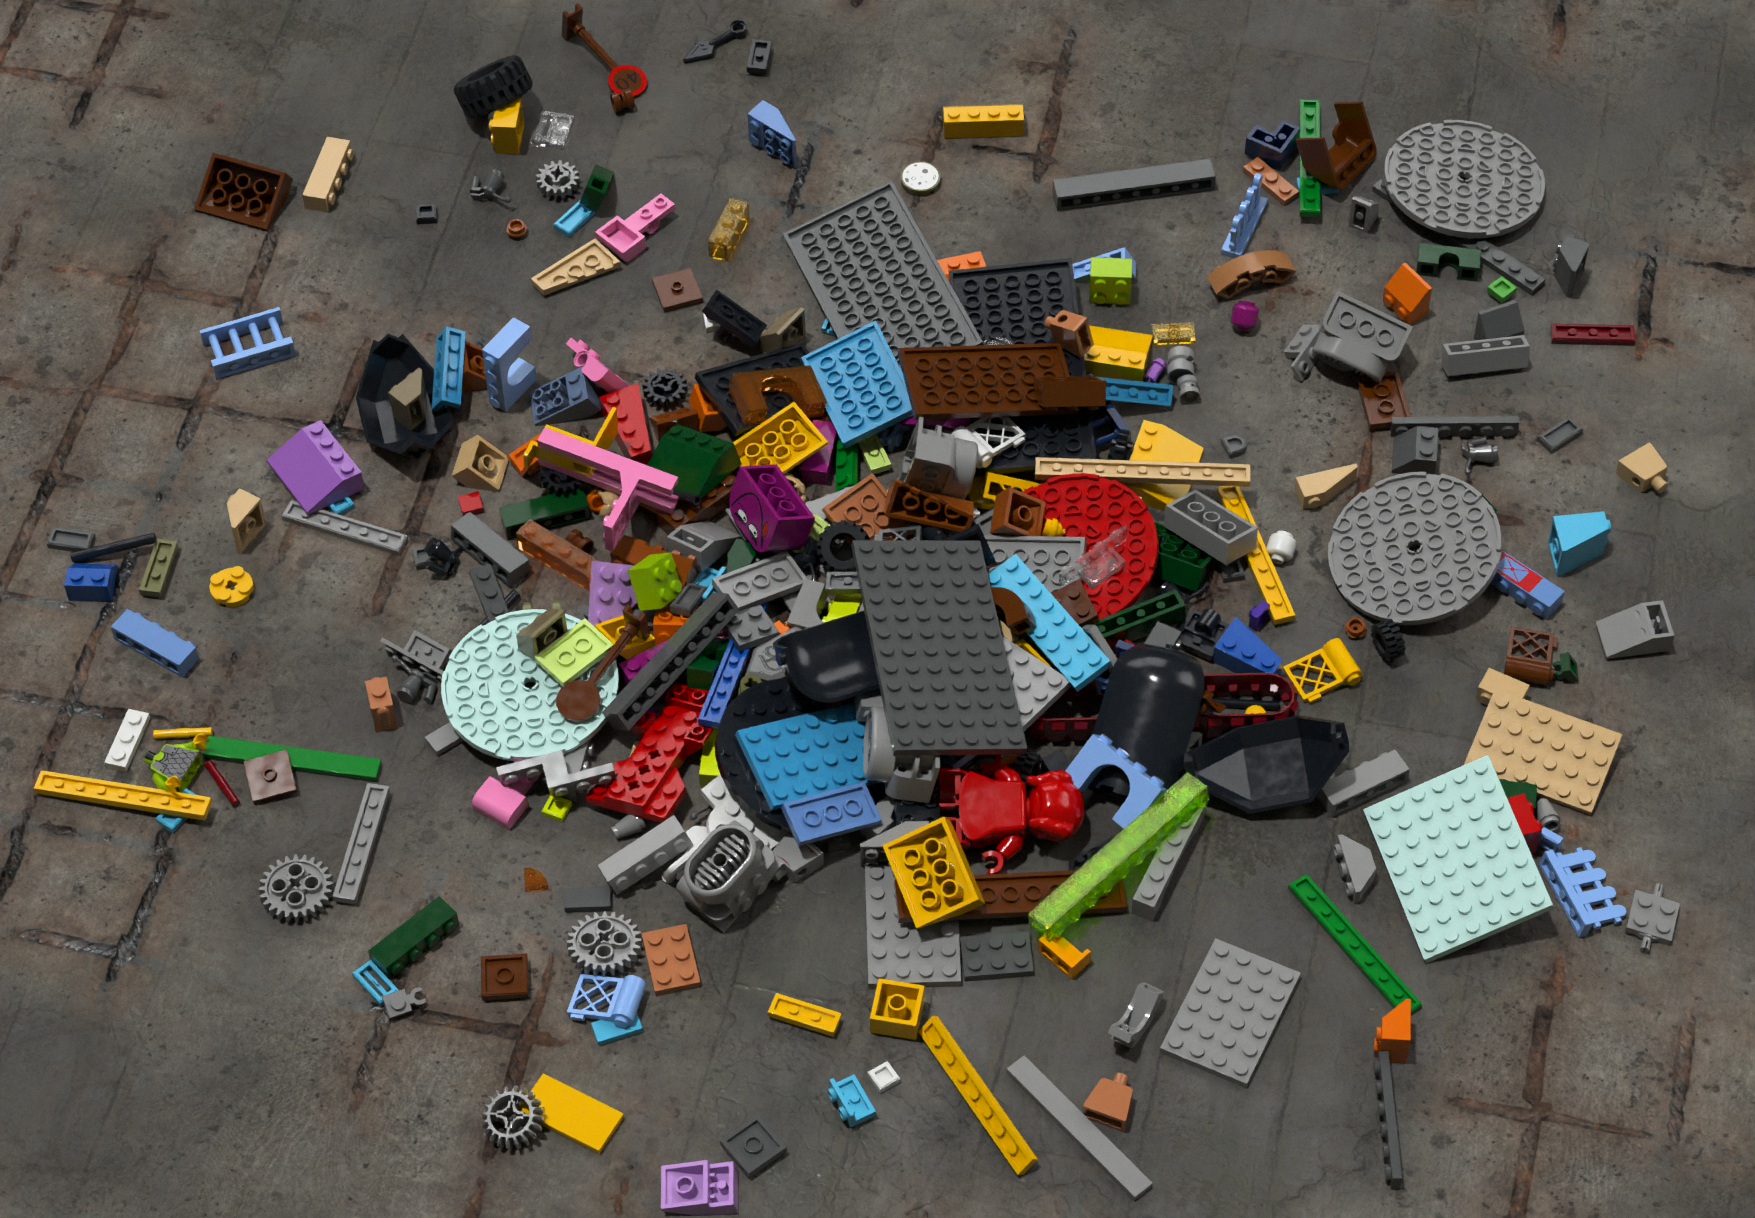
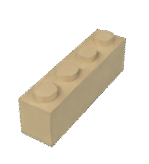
M333 137L326 138L302 195L305 209L328 212L330 206L334 205L335 194L337 190H340L342 177L347 174L348 163L352 161L354 156L350 140Z

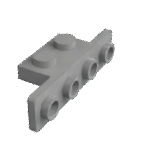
M1302 325L1284 351L1286 358H1295L1291 369L1298 381H1303L1318 360L1314 356L1312 349L1320 334L1319 325Z
M416 630L412 633L404 649L383 637L380 641L386 644L384 649L395 655L398 651L403 653L402 658L412 664L415 661L421 663V669L430 674L434 670L439 673L437 678L442 680L443 668L452 650Z

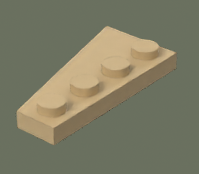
M594 238L532 277L531 284L541 294L547 295L619 268L621 264L608 249Z

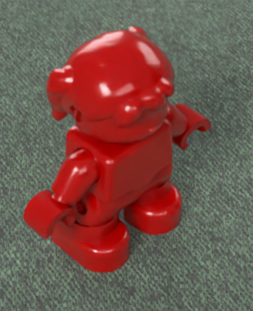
M1000 754L985 755L986 757L993 758L995 761L992 764L982 763L980 765V772L987 775L994 774L993 776L996 780L972 771L967 772L960 768H940L939 770L940 811H956L959 807L960 818H945L951 821L962 849L967 850L971 848V841L972 848H982L994 842L999 844L995 851H986L982 854V860L985 863L994 861L997 864L995 868L988 869L987 874H1002L1003 861H1008L1021 851L1023 842L1026 839L1027 825L1035 837L1052 840L1053 842L1069 839L1082 825L1084 818L1082 794L1074 785L1071 775L1064 770L1050 771L1038 776H1027L1026 782L1033 786L1029 798H1026V786L1021 780L1019 773L1005 763L1001 765Z

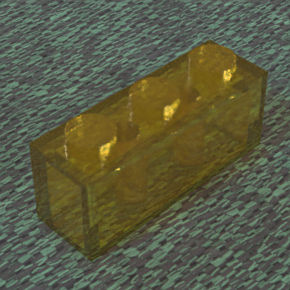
M729 198L708 239L709 257L726 262L729 261L750 219L749 202Z

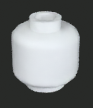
M1277 531L1269 537L1266 551L1269 553L1272 562L1283 564V562H1288L1293 558L1297 543L1291 533Z

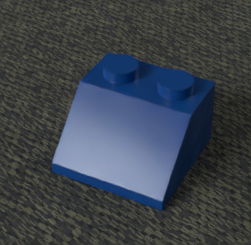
M74 563L68 567L64 583L68 600L112 602L118 565Z

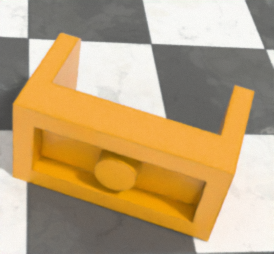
M1058 923L1038 940V952L1071 980L1091 962V951L1086 949L1081 953L1062 937L1061 926Z

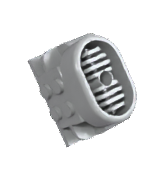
M1336 291L1320 322V334L1312 352L1316 358L1340 371H1354V373L1360 371V375L1366 374L1367 377H1371L1374 380V383H1380L1388 365L1392 364L1400 355L1413 326L1340 291Z
M919 417L901 461L898 480L925 492L965 500L977 466V443L955 438L952 434L941 432L942 426L936 425L935 430L924 429V418Z
M873 706L869 710L864 732V778L868 781L885 783V792L891 798L929 803L940 770V755L893 756L884 707Z
M735 820L713 830L691 854L685 864L684 875L679 880L676 889L684 902L725 933L740 914L751 907L754 898L765 891L769 881L783 867L784 863L775 857L773 851L762 840Z

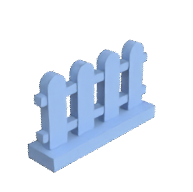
M1255 174L1252 188H1248L1245 202H1241L1238 216H1234L1231 230L1221 249V255L1233 259L1243 255L1268 204V198L1260 196L1262 191V174Z
M1581 847L1576 848L1575 853L1562 855L1561 852L1555 854L1553 850L1545 851L1538 865L1578 938L1587 936L1592 926L1596 930L1600 929L1601 924L1614 922L1617 925L1621 923V919L1626 914V908L1622 905L1612 904L1611 901L1614 899L1616 891L1613 887L1602 886L1601 882L1604 881L1606 873L1601 868H1592L1591 864H1593L1596 858L1593 851H1583ZM1583 866L1585 871L1572 873L1570 869ZM1593 885L1595 888L1584 892L1581 887ZM1601 903L1605 906V908L1596 910L1591 908L1592 905Z

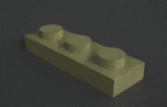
M157 538V543L153 547L139 588L140 595L162 597L179 547L177 541Z

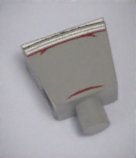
M788 831L773 850L775 857L783 862L784 865L772 880L778 882L783 876H786L792 882L801 880L824 865L823 852L812 843L798 846L793 833Z

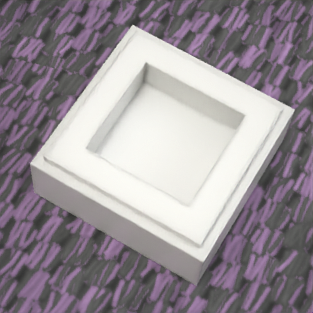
M888 1061L868 1072L869 1079L880 1094L900 1083L899 1076Z

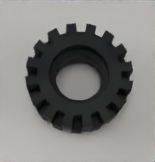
M1392 619L1374 624L1371 628L1372 642L1376 645L1375 649L1379 651V656H1382V659L1386 662L1403 656L1406 650L1404 646L1405 640L1402 639L1403 634L1399 632L1400 628L1396 627V623Z
M1027 750L1026 754H1018L1014 767H1012L1013 770L1019 773L1021 780L1025 783L1026 792H1029L1030 784L1026 782L1027 776L1038 775L1042 758L1040 754Z

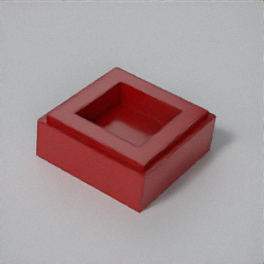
M478 491L458 496L463 516L469 512L473 515L484 512Z

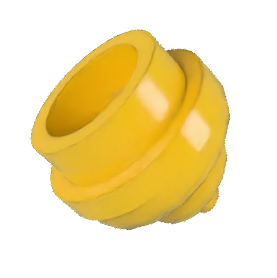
M1053 518L1052 520H1046L1042 535L1061 537L1066 531L1062 528V524Z

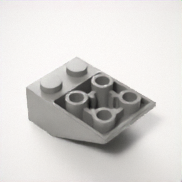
M710 521L680 525L667 536L668 552L672 553L673 550L680 551L682 553L681 556L687 558L689 555L696 556L697 570L703 572L733 546L736 539L741 540L742 536Z
M1663 600L1640 603L1595 623L1606 659L1671 651L1674 632Z
M905 821L861 843V866H890L882 845L929 824V821Z

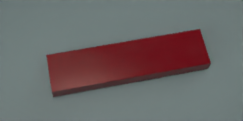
M1551 323L1550 326L1551 344L1635 346L1636 342L1634 325Z

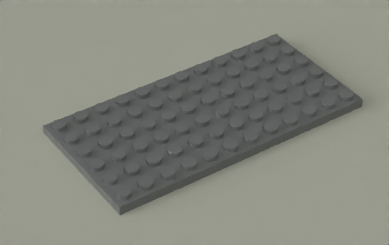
M892 180L783 233L787 244L838 339L876 321L900 369L899 348L984 345Z
M853 540L851 547L893 756L1026 754V740L981 542Z

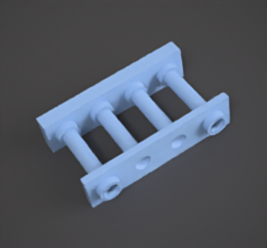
M280 307L200 330L203 346L211 345L216 358L211 360L216 379L296 356L292 338H283L278 325L283 323ZM271 327L276 341L263 344L258 330ZM251 333L256 347L244 350L239 336ZM231 339L236 353L224 356L219 342Z

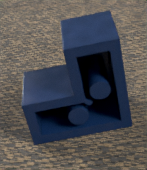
M1282 120L1276 130L1271 132L1255 125L1246 137L1245 154L1253 158L1259 157L1265 163L1280 169L1297 147L1296 139L1300 136L1301 127Z

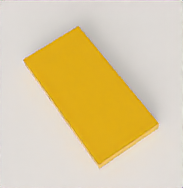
M544 1073L530 1091L536 1095L535 1099L541 1101L539 1107H543L545 1113L540 1115L544 1117L545 1122L539 1123L540 1125L597 1154L601 1153L624 1118V1113ZM522 1103L520 1111L530 1114L529 1106Z

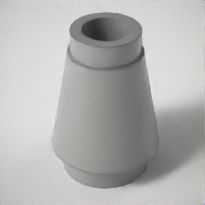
M1548 799L1538 800L1536 807L1541 827H1545L1552 832L1560 827L1561 818Z
M628 814L611 829L615 837L619 839L642 832L646 825L641 817Z

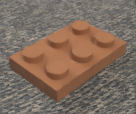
M687 924L641 933L655 996L701 987Z

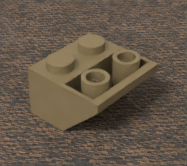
M418 368L413 373L408 374L402 382L392 387L388 392L393 418L410 431L426 419L427 394L422 369Z

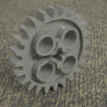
M295 854L293 860L285 856L284 863L276 860L277 867L269 865L270 872H264L265 879H260L261 887H259V893L264 909L269 910L271 916L276 914L278 920L285 916L287 923H289L291 918H295V922L298 923L300 917L308 921L309 914L316 917V910L323 912V905L330 904L328 898L333 897L332 875L329 874L328 867H324L322 861L316 863L315 857L308 861L306 855L302 859H298L297 854Z
M606 911L603 912L602 916L594 912V918L591 919L586 915V922L578 920V927L572 926V933H568V956L571 957L572 963H577V969L584 967L586 974L593 970L594 976L598 972H602L603 977L606 976L607 972L615 976V970L618 969L623 973V966L631 968V961L637 962V955H641V932L638 931L637 924L632 925V919L625 921L623 914L617 918L615 912L611 916H607Z

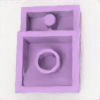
M708 1160L661 1166V1210L689 1215L738 1213V1169L735 1163L731 1161L710 1164Z

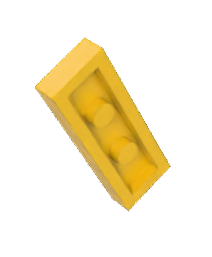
M776 993L768 1010V1017L834 1037L841 1021L842 1013Z

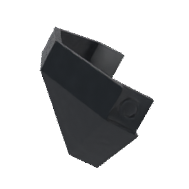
M387 334L379 342L373 340L356 394V401L366 442L419 460L449 430L454 421L450 406L443 405L438 411L432 410L434 369L403 334L399 337ZM420 368L422 369L427 394L426 419L410 431L393 418L388 392L392 387L402 382L408 374Z
M1297 715L1236 727L1185 753L1184 766L1190 784L1248 814L1312 802L1349 753V740L1345 723Z

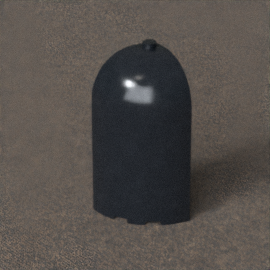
M864 611L787 634L773 643L777 664L781 666L787 679L799 692L813 700L826 703L837 702L880 688Z
M1139 644L1127 649L1114 664L1093 734L1100 736L1104 734L1113 741L1111 745L1117 750L1121 748L1130 755L1128 759L1134 764L1136 761L1142 764L1147 769L1145 773L1150 777L1154 775L1163 781V787L1168 791L1154 809L1169 810L1184 761V754L1187 751L1204 692V672L1196 658L1178 651L1179 648L1174 645L1166 644L1163 647L1152 644ZM1112 765L1102 769L1087 789L1114 796L1120 794L1128 797L1130 783L1126 773L1120 767Z

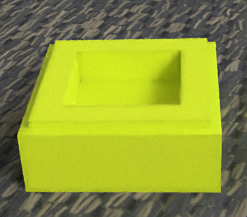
M550 795L541 811L542 816L563 823L572 806V801Z

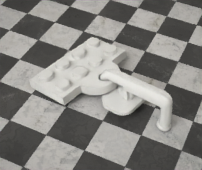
M720 774L699 792L713 808L707 819V827L693 826L686 831L694 845L683 851L685 854L662 873V879L665 883L673 882L675 875L685 868L688 858L705 838L717 827L729 824L732 821L736 820L762 840L771 850L778 845L788 830L783 829V831L775 829L750 814L739 804L740 800L733 791L728 790Z

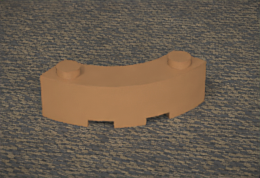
M1263 250L1241 255L1223 265L1217 266L1207 278L1215 293L1229 300L1238 292L1250 287V283L1262 280L1263 283L1275 282L1283 284L1296 272V269L1286 253L1276 250Z

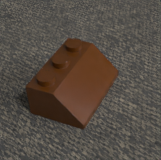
M1094 376L1032 377L1038 405L1045 407V410L1057 411L1058 407H1066L1065 410H1078L1080 406H1086L1087 410H1098L1099 406H1106V380Z

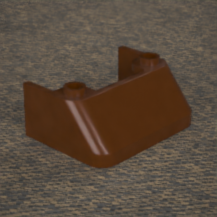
M1363 101L1334 103L1339 123L1335 125L1332 131L1335 145L1329 150L1324 137L1296 139L1304 169L1334 190L1344 189L1376 156V145Z

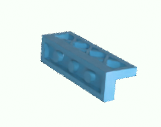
M446 326L436 337L432 395L433 411H438L443 405L458 408L461 405L466 331Z
M1097 377L1106 380V400L1171 406L1173 385Z

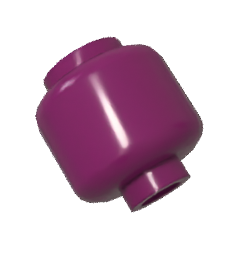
M1239 301L1238 304L1233 305L1231 324L1237 326L1236 330L1249 332V328L1257 326L1259 309L1253 302Z

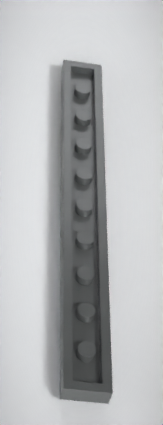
M1382 177L1373 185L1372 191L1397 207L1388 194L1384 178ZM1434 231L1457 247L1481 250V263L1530 295H1533L1545 284V278L1483 238L1468 239L1447 236L1446 234Z

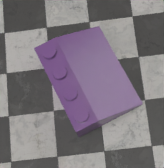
M321 420L302 428L267 459L269 466L307 515L340 501L346 496L348 497L364 490L362 472Z

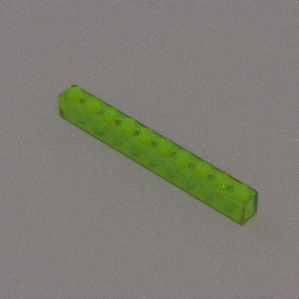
M1187 772L1028 914L1030 928L1049 942L1055 937H1059L1065 928L1080 918L1084 911L1093 907L1103 894L1110 892L1120 879H1124L1131 869L1141 864L1150 852L1158 849L1160 844L1168 836H1172L1178 827L1184 822H1188L1197 810L1206 806L1209 801L1208 786Z

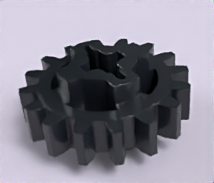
M665 367L664 371H661L657 368V373L651 371L649 372L650 377L644 378L645 383H642L644 398H647L648 403L654 402V407L661 404L663 409H665L666 405L672 408L673 403L681 404V399L686 398V393H688L687 379L683 378L682 372L676 374V369L668 371V367Z
M1121 428L1118 439H1112L1107 460L1130 459L1134 444L1130 442V430Z
M540 467L541 474L539 475L542 487L547 488L549 494L554 491L556 497L560 493L567 497L568 492L574 495L575 489L581 490V484H585L582 480L547 467Z

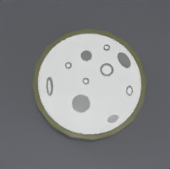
M924 161L913 162L903 168L901 172V185L910 194L925 196L930 194L931 191L938 189L940 185V172L931 163Z

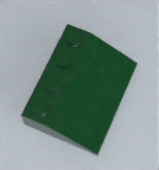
M676 424L662 436L647 466L677 476L678 483L673 489L696 494L702 498L742 463L734 443Z
M1154 522L1158 534L1159 552L1153 576L1162 579L1164 582L1168 581L1169 583L1182 586L1187 591L1197 592L1203 585L1216 558L1173 533L1164 525Z

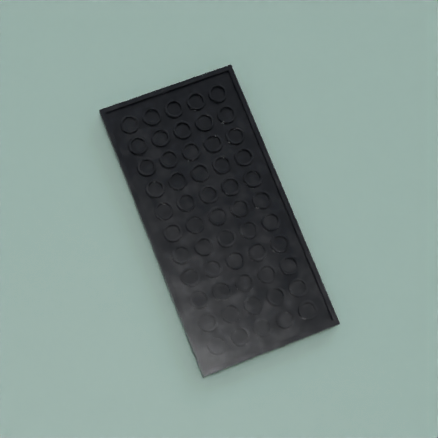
M1072 258L949 271L950 284L984 345L1055 343L1051 330L1044 326L1046 318L1048 316L1055 317L1062 310L1079 315ZM1062 348L1070 376H1086L1084 356L1080 358ZM1080 406L1077 414L1008 416L1026 434L1025 442L1017 447L1012 445L992 457V462L986 468L976 467L974 477L985 476L986 472L1005 474L1035 471L1036 457L1097 459L1091 410H1087L1086 406ZM982 417L971 418L970 424L976 422ZM999 417L991 420L993 424L1003 425V421ZM977 428L975 430L979 434H987V429ZM990 429L989 435L1002 436V430ZM1012 431L1004 432V436L1014 437L1017 435ZM988 440V444L993 449L1001 444L998 441Z

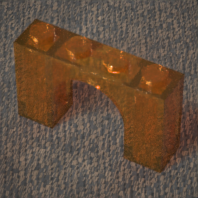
M811 365L733 373L729 384V390L744 425L763 423L765 421L768 407L762 392L767 390H779L789 394L808 418L823 416L827 404Z

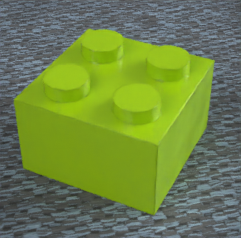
M1091 257L1089 303L1130 304L1132 259Z
M671 552L649 555L628 570L640 611L661 609L674 600L682 591V584L679 580L676 563Z

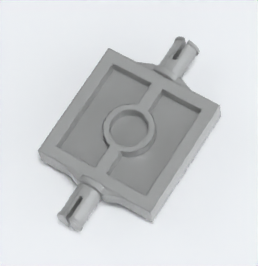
M1660 883L1654 885L1653 894L1635 890L1624 931L1642 939L1640 951H1644V953L1650 952L1651 942L1670 945L1680 903L1663 898L1664 885L1661 884L1659 888Z

